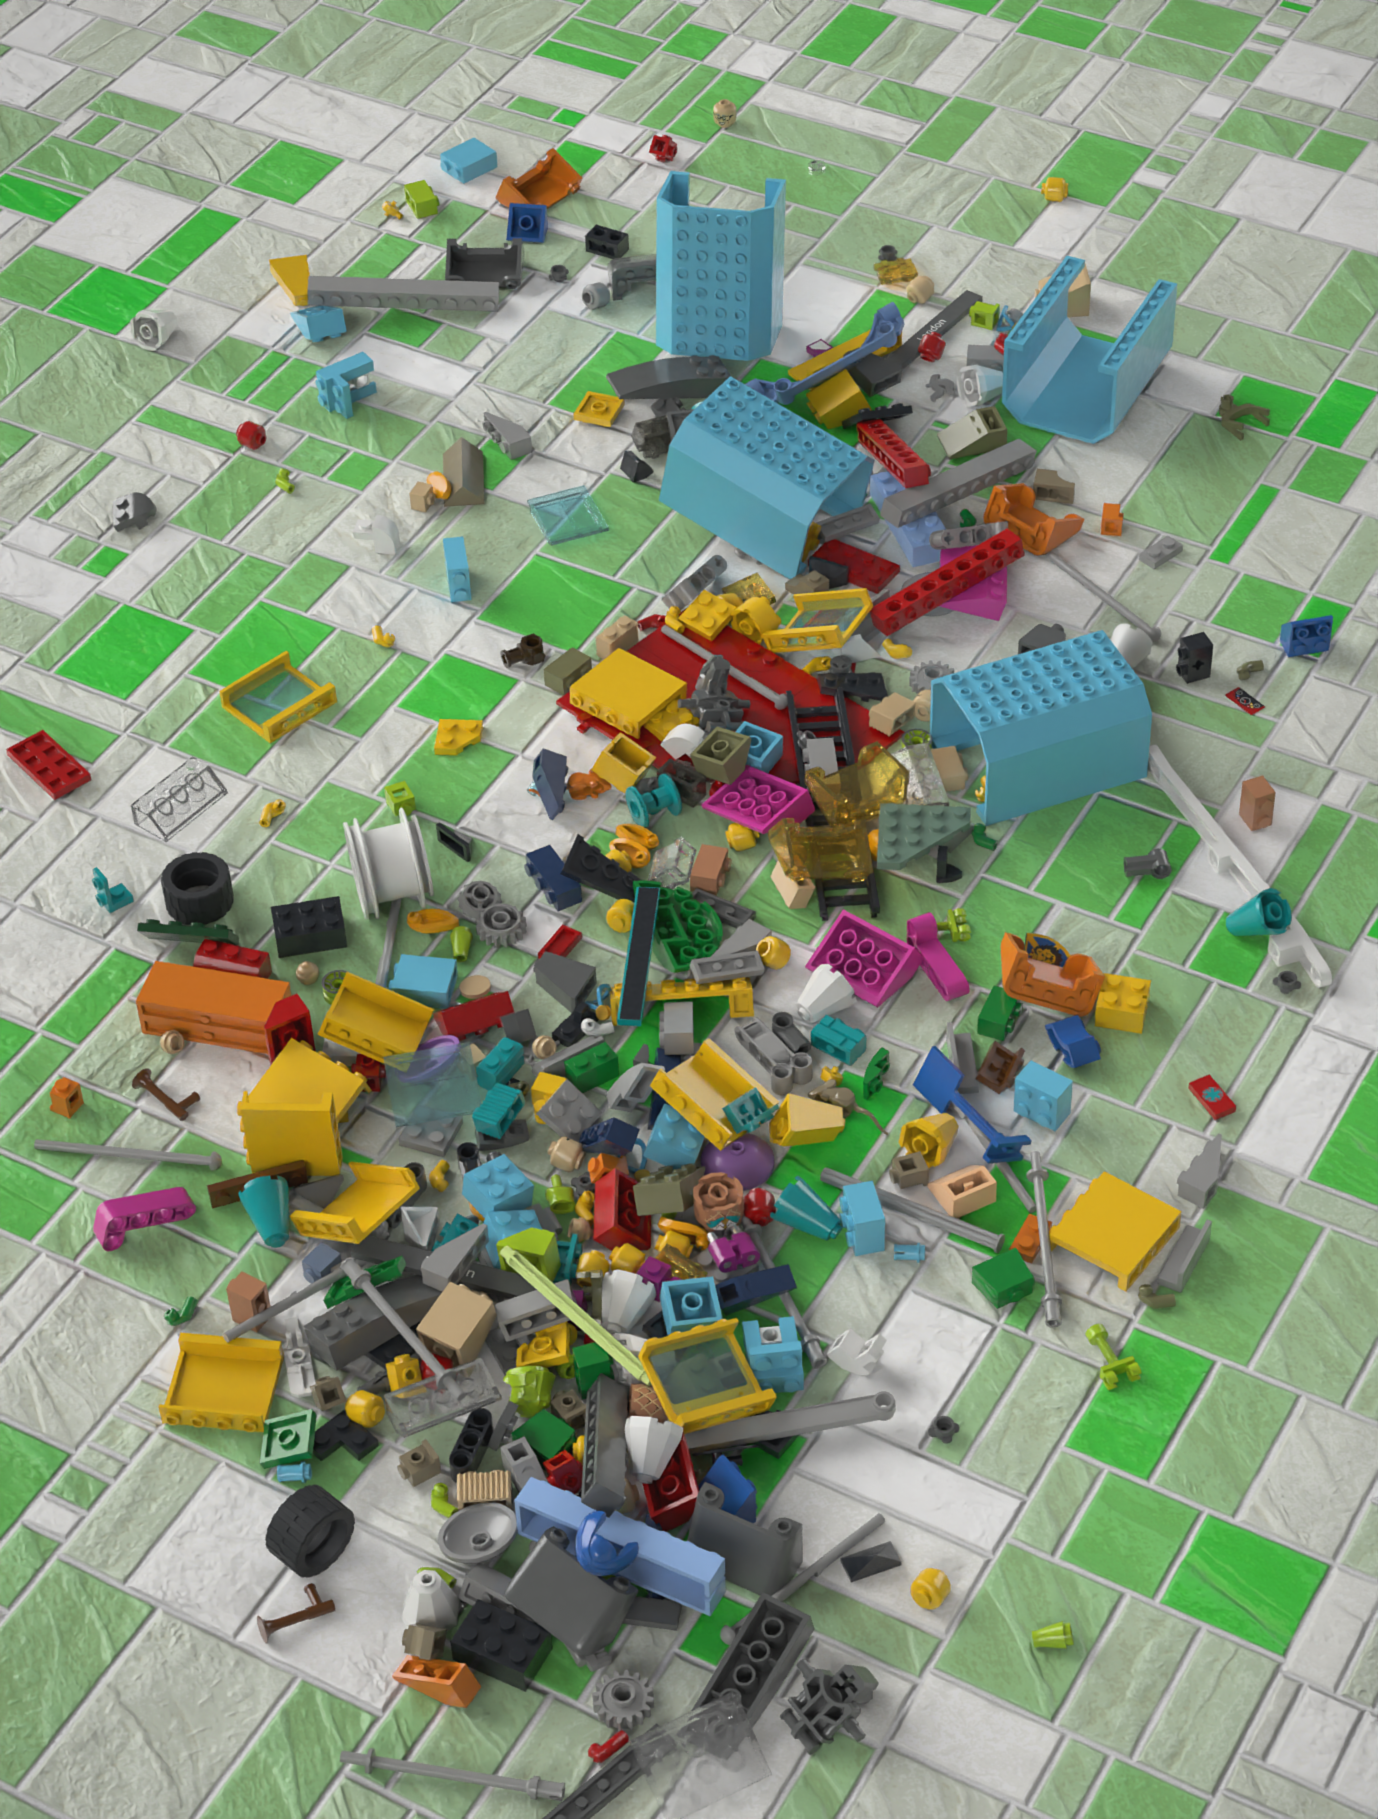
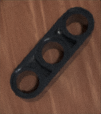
M477 1408L469 1414L450 1454L451 1478L455 1483H457V1475L459 1473L463 1475L469 1471L477 1472L488 1449L487 1446L494 1428L492 1414L485 1408Z

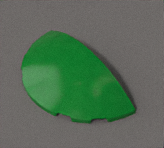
M633 881L634 895H636L637 887L660 888L652 951L664 968L673 973L690 970V964L693 959L711 957L719 949L723 936L722 924L717 913L706 901L700 903L693 898L692 892L681 887L673 890L662 887V883L657 881Z

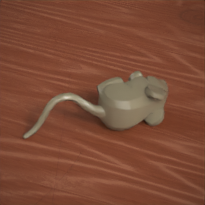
M834 1079L826 1081L823 1085L816 1087L808 1093V1097L812 1100L842 1107L843 1118L845 1119L853 1110L866 1114L882 1133L888 1135L871 1112L857 1105L853 1091L848 1088L836 1087L837 1082Z

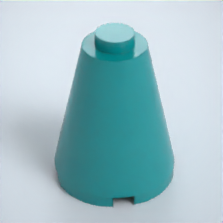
M1265 889L1230 913L1226 918V928L1234 936L1283 934L1287 931L1286 928L1292 921L1290 905L1286 899L1283 900L1278 895L1281 892L1277 889Z
M262 1176L247 1182L244 1185L245 1190L243 1192L239 1191V1198L264 1243L272 1248H279L289 1239V1187L287 1180L283 1177L277 1176L278 1180H271L270 1176Z
M796 1176L794 1179L798 1182L795 1185L789 1183L774 1205L778 1209L776 1214L771 1212L770 1217L775 1221L823 1240L836 1239L842 1230V1226H840L841 1219L803 1178Z

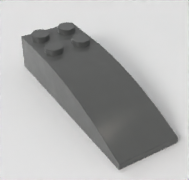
M711 355L709 357L665 358L644 362L608 373L606 378L619 399H670L671 397L673 399L676 397L678 399L708 398L731 375L719 356Z
M412 1275L375 1287L409 1328L423 1320L442 1293V1291L423 1284V1278L420 1275ZM365 1292L336 1305L330 1311L314 1318L303 1326L311 1350L336 1371L400 1334Z
M762 1592L677 1736L727 1762L759 1720L812 1635L815 1628L811 1616Z

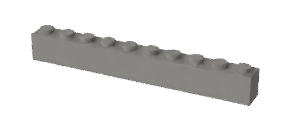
M333 276L308 277V305L498 312L499 282Z
M1021 439L1014 440L929 478V484L907 488L884 498L880 516L895 527H902L1030 469L1035 463L1037 450Z

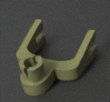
M1221 396V404L1219 405V415L1222 417L1221 426L1240 441L1244 439V433L1240 432L1244 429V423L1234 421L1235 419L1244 415H1253L1265 426L1270 424V419L1266 417L1270 415V409L1252 404L1237 406L1233 404V396Z
M602 1270L578 1272L577 1278H591L592 1286H583L582 1290L584 1293H589L585 1295L587 1302H592L591 1317L601 1325Z

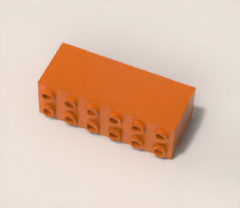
M155 961L136 999L142 1033L162 1036L167 1031L175 1030L186 1041L268 1054L264 1025L275 1002L291 996L289 982Z

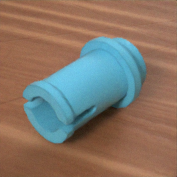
M917 1243V1245L894 1244V1252H905L895 1253L894 1260H917V1263H920V1260H925V1245H920V1243Z
M305 1461L296 1465L277 1466V1479L279 1482L301 1480L302 1483H306L307 1480L312 1478L311 1464H306Z

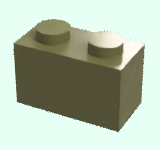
M573 647L544 668L545 686L564 696L570 691L572 684L592 669L591 657Z

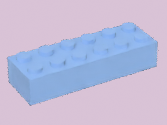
M888 471L873 474L870 477V495L880 512L884 498L905 489ZM932 512L899 528L885 519L912 567L940 561L941 549L932 548L929 542L932 532L946 530L936 512Z

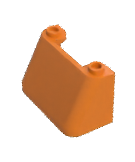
M552 148L547 151L546 160H539L536 167L516 180L510 176L503 179L495 198L500 204L508 208L510 203L546 205L548 209L571 193L575 194L580 189V183L583 178Z
M1024 483L994 486L984 512V523L1008 521V529L1020 537L1023 548L1034 555H1046L1078 533L1083 525L1084 518L1077 514H1068L1064 519H1056L1034 508L1035 492Z
M1005 932L1000 949L1002 985L1008 996L1074 1016L1083 1017L1091 1012L1105 978L1092 957L1078 953L1072 954L1066 960L1064 967L1028 958L1029 954L1027 951H1024L1023 940L1017 935Z

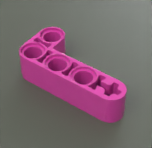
M928 912L907 920V944L915 947L923 956L924 960L920 966L943 999L950 1001L969 994L970 987L966 977L937 938V923L932 913Z
M183 1187L110 1199L98 1206L93 1232L105 1251H113L122 1245L125 1231L188 1219L195 1213L196 1206Z

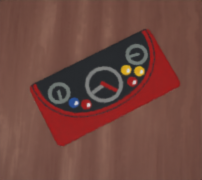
M1240 687L1225 694L1228 699L1250 715L1265 708L1263 704Z

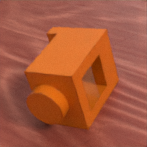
M1104 503L1101 535L1121 536L1124 513H1120V504Z
M63 1077L57 1080L51 1089L52 1105L50 1110L69 1119L84 1103L80 1083Z
M600 1153L597 1158L592 1157L588 1163L591 1183L595 1184L597 1180L614 1168L629 1176L626 1156L621 1155L618 1158Z

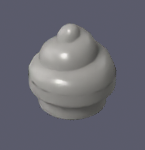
M1015 308L1007 311V315L1014 323L1018 322L1023 316V313ZM1005 319L1006 326H1011Z

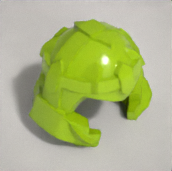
M517 1367L507 1371L503 1377V1381L512 1387L509 1401L519 1405L516 1412L520 1414V1417L530 1419L542 1409H548L551 1406V1391L556 1376L549 1372L546 1367Z

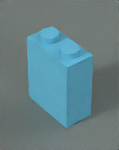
M471 138L440 154L441 169L463 184L498 167L496 151L476 138Z
M463 536L444 538L443 548L451 602L472 600Z
M401 954L399 963H395L394 980H390L389 990L430 1008H449L458 977L456 959Z

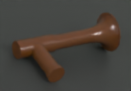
M146 1068L137 1073L132 1081V1088L139 1089L142 1087L148 1090L180 1121H184L189 1115L185 1109L200 1101L199 1094L194 1091L190 1096L177 1103L152 1082L150 1078L152 1072L150 1069Z
M315 1584L306 1585L304 1592L307 1594L312 1606L274 1620H264L259 1615L257 1616V1624L263 1641L268 1643L269 1636L279 1629L334 1612L335 1605L333 1600L322 1602Z

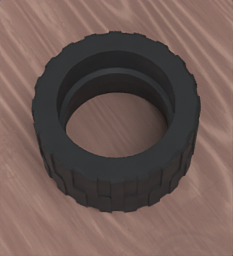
M207 852L184 854L168 863L162 872L161 885L166 910L175 921L182 922L185 925H191V923L206 925L224 917L232 908L234 894L229 867L217 855ZM195 886H210L209 888L201 891H186L187 889Z
M315 1484L305 1486L290 1495L274 1513L267 1528L265 1537L266 1548L300 1577L310 1578L328 1569L344 1552L354 1531V1514L321 1486Z

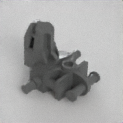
M722 655L712 656L703 665L695 686L696 690L691 698L678 700V707L690 709L694 717L700 718L699 726L706 728L708 732L713 731L716 727L736 731L743 723L741 720L744 712L741 708L749 709L751 705L750 700L738 699L733 692L726 690L730 663L723 659Z
M805 1658L800 1660L796 1666L806 1679L802 1683L804 1690L797 1697H790L788 1702L802 1719L799 1721L792 1713L791 1708L786 1709L780 1715L781 1720H784L792 1730L791 1735L793 1738L801 1741L809 1755L816 1752L820 1747L810 1736V1731L813 1732L821 1743L831 1744L834 1741L832 1736L840 1728H844L857 1742L863 1740L866 1734L856 1721V1718L861 1714V1708L858 1706V1703L866 1704L873 1699V1690H876L879 1684L876 1678L863 1666L844 1665L834 1675L830 1670L811 1667Z

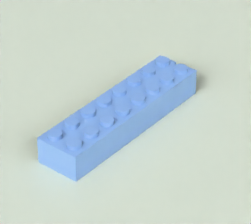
M530 1477L514 1500L517 1534L538 1542L543 1533L554 1526L566 1533L570 1541L566 1550L577 1558L575 1542L578 1529L583 1519L589 1513L596 1510L581 1503V1498L572 1492L561 1490L546 1481ZM614 1511L610 1518L606 1517L605 1522L596 1532V1534L601 1535L613 1545L617 1554L627 1543L638 1542L639 1551L635 1561L624 1570L612 1575L623 1576L633 1584L708 1616H711L726 1592L724 1576L725 1558L715 1552L699 1548L692 1542L680 1540L671 1536L668 1532L656 1530L647 1526L642 1521H635L623 1516L618 1511Z

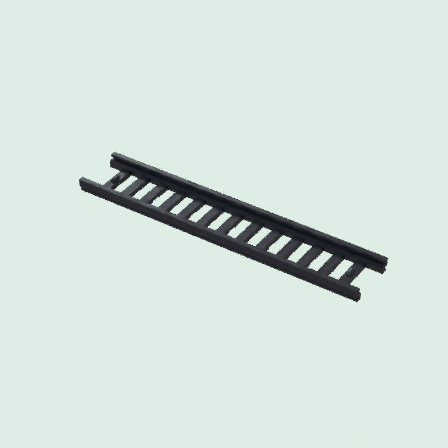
M839 687L837 692L834 693L835 706L796 708L792 692L786 691L800 787L807 789V779L810 778L805 777L804 763L807 762H803L802 749L798 745L799 737L797 732L802 731L804 733L806 730L811 732L840 731V736L816 738H833L834 746H842L843 751H835L836 760L845 761V766L838 767L839 777L847 776L848 782H840V792H850L851 797L840 798V800L813 802L815 810L853 808V813L816 816L811 814L805 819L820 917H822V921H828L827 907L869 904L871 918H876L877 913H880V905L870 847L866 840L868 835L843 689ZM837 716L838 721L798 723L797 718ZM855 823L856 829L815 832L814 826ZM839 839H858L859 845L817 848V842ZM861 855L862 861L820 864L819 858ZM864 872V878L823 880L822 874ZM866 888L867 894L825 897L824 892L827 890Z

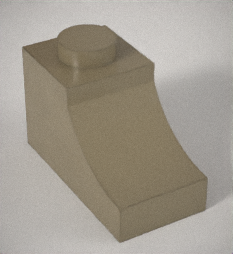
M1037 468L1033 483L1035 500L1073 504L1075 483L1063 480L1055 470Z
M814 570L806 576L798 574L785 582V589L793 595L829 591V579Z
M410 1624L408 1629L404 1630L402 1645L405 1646L404 1653L416 1655L420 1659L425 1660L443 1657L447 1629Z

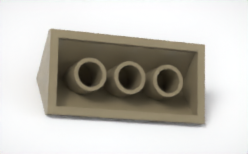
M461 437L443 453V475L447 477L451 484V494L448 499L444 500V507L485 504L483 451Z

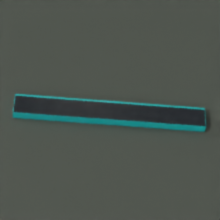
M657 887L636 888L617 1016V1025L620 1026L642 1025L660 898V888Z

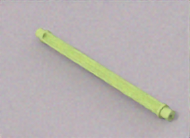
M508 1245L501 1250L500 1255L506 1259L507 1264L638 1381H643L647 1386L652 1385L641 1361L518 1251H513Z

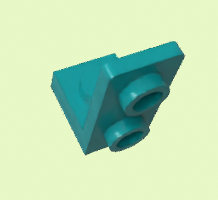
M97 867L92 869L94 875L92 882L98 893L95 897L101 907L104 906L109 913H112L134 902L133 895L122 883L109 889L108 880Z

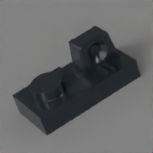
M581 1002L572 1014L552 1032V1039L554 1041L559 1040L560 1044L566 1047L578 1043L586 1034L581 1029L582 1021L590 1018L598 1022L599 1019L596 1013L590 1010L588 1004Z

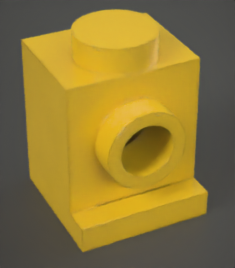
M409 1354L394 1357V1362L386 1363L392 1395L405 1396L426 1390L425 1384H422L417 1358H410Z

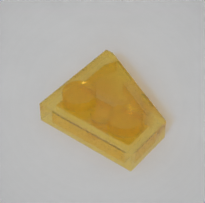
M758 572L722 588L723 594L735 593L742 599L743 603L751 597L760 598L761 596L766 597L770 605L776 603L774 594Z
M668 1243L655 1256V1259L671 1265L672 1277L685 1280L703 1278L708 1275L698 1263L692 1262L680 1250Z

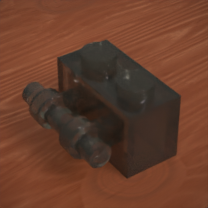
M667 415L635 423L631 437L638 452L643 451L645 459L659 458V455L668 454L671 437Z
M669 759L657 770V788H659V775L668 774L678 789L681 802L693 808L707 795L706 782L712 785L715 781L697 772L693 764L687 760L677 759L674 761Z

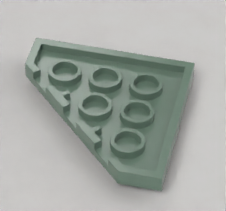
M880 803L877 869L901 870L912 859L918 860L930 853V849L934 846L944 845L952 840L954 835L960 831L966 832L970 829L971 807Z

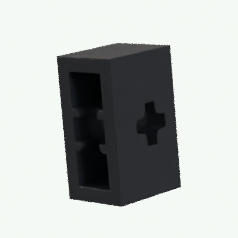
M1205 632L1180 638L1176 671L1187 684L1210 678L1213 643Z

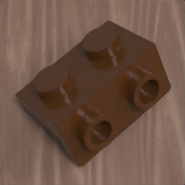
M994 1041L990 1045L975 1079L998 1094L1005 1088L1010 1089L1015 1083V1072H1018L1024 1063L1022 1057L1025 1050L1020 1048L1016 1053H1013L1000 1043Z

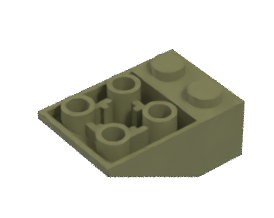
M992 406L972 411L937 433V437L948 458L957 459L990 452L1007 444V428L996 407Z
M695 1163L682 1165L681 1169H673V1166H664L658 1168L656 1172L649 1173L650 1176L641 1178V1182L633 1186L637 1215L683 1212L692 1207L694 1204L693 1189L694 1186L696 1187L699 1184V1179L703 1177L705 1166L696 1167Z

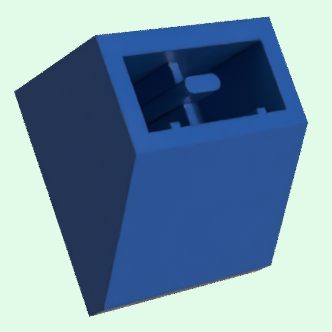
M1333 616L1282 624L1280 643L1287 656L1293 657L1329 651Z
M721 1455L698 1485V1489L700 1491L705 1482L718 1487L724 1493V1504L721 1510L754 1524L756 1522L757 1509L756 1487L751 1480H746L741 1475L738 1466L733 1461L730 1462L724 1455Z

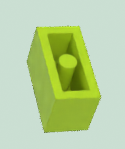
M425 180L404 185L405 201L417 219L438 214L437 206L440 205L438 196L433 194L432 187L428 186Z

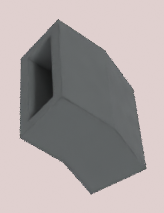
M522 1009L500 1017L507 1038L521 1043L537 1037L529 1009Z

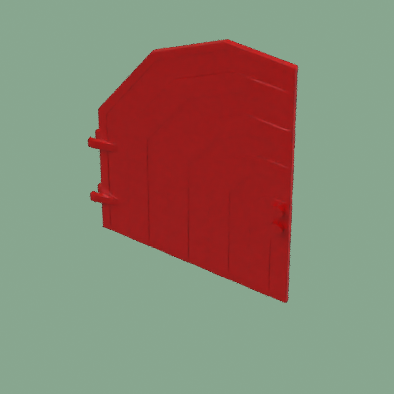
M663 624L626 651L686 682V699L691 698L696 690L695 686L700 671L707 662L704 658L663 634L661 628L666 624ZM728 625L722 629L713 641L686 627L681 635L713 655H722L723 659L729 661L731 666L752 677L777 694H786V691H791L796 708L835 706L834 696L820 693L815 677L797 668ZM728 675L726 690L733 692L738 699L750 700L751 703L749 709L741 708L744 712L741 721H746L783 736V755L768 774L793 784H799L788 707L781 710L776 709L773 701L733 676ZM570 691L556 700L558 706L574 715L576 721L581 723L577 726V731L582 734L587 732L590 727H593L613 740L621 732L655 756L656 759L652 766L663 773L715 781L714 779L698 775L692 759L686 753L675 760L660 745L662 741L643 725L640 727V738L637 739L570 704ZM847 697L844 700L856 770L859 771L901 739L905 732L898 729L888 736L880 730L877 731L873 726L870 727L869 710ZM837 716L797 718L798 723L838 721ZM840 731L812 732L816 737L840 736ZM834 746L835 751H843L842 746ZM837 761V767L845 766V761Z

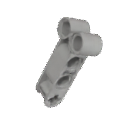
M1008 521L934 531L929 537L931 547L937 550L979 545L1008 528Z
M714 555L662 598V602L669 609L671 606H676L682 610L727 569L726 560L720 555Z
M754 1017L752 1022L742 1027H735V1035L740 1044L771 1075V1089L775 1094L786 1095L792 1091L793 1083L804 1085L812 1080L811 1056L807 1053L794 1054L758 1017Z

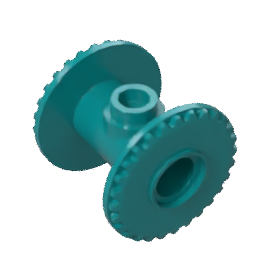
M668 774L659 775V788L642 795L633 786L626 789L627 806L637 825L647 828L649 826L648 814L655 815L666 807L674 816H678L681 813L682 802L674 781Z

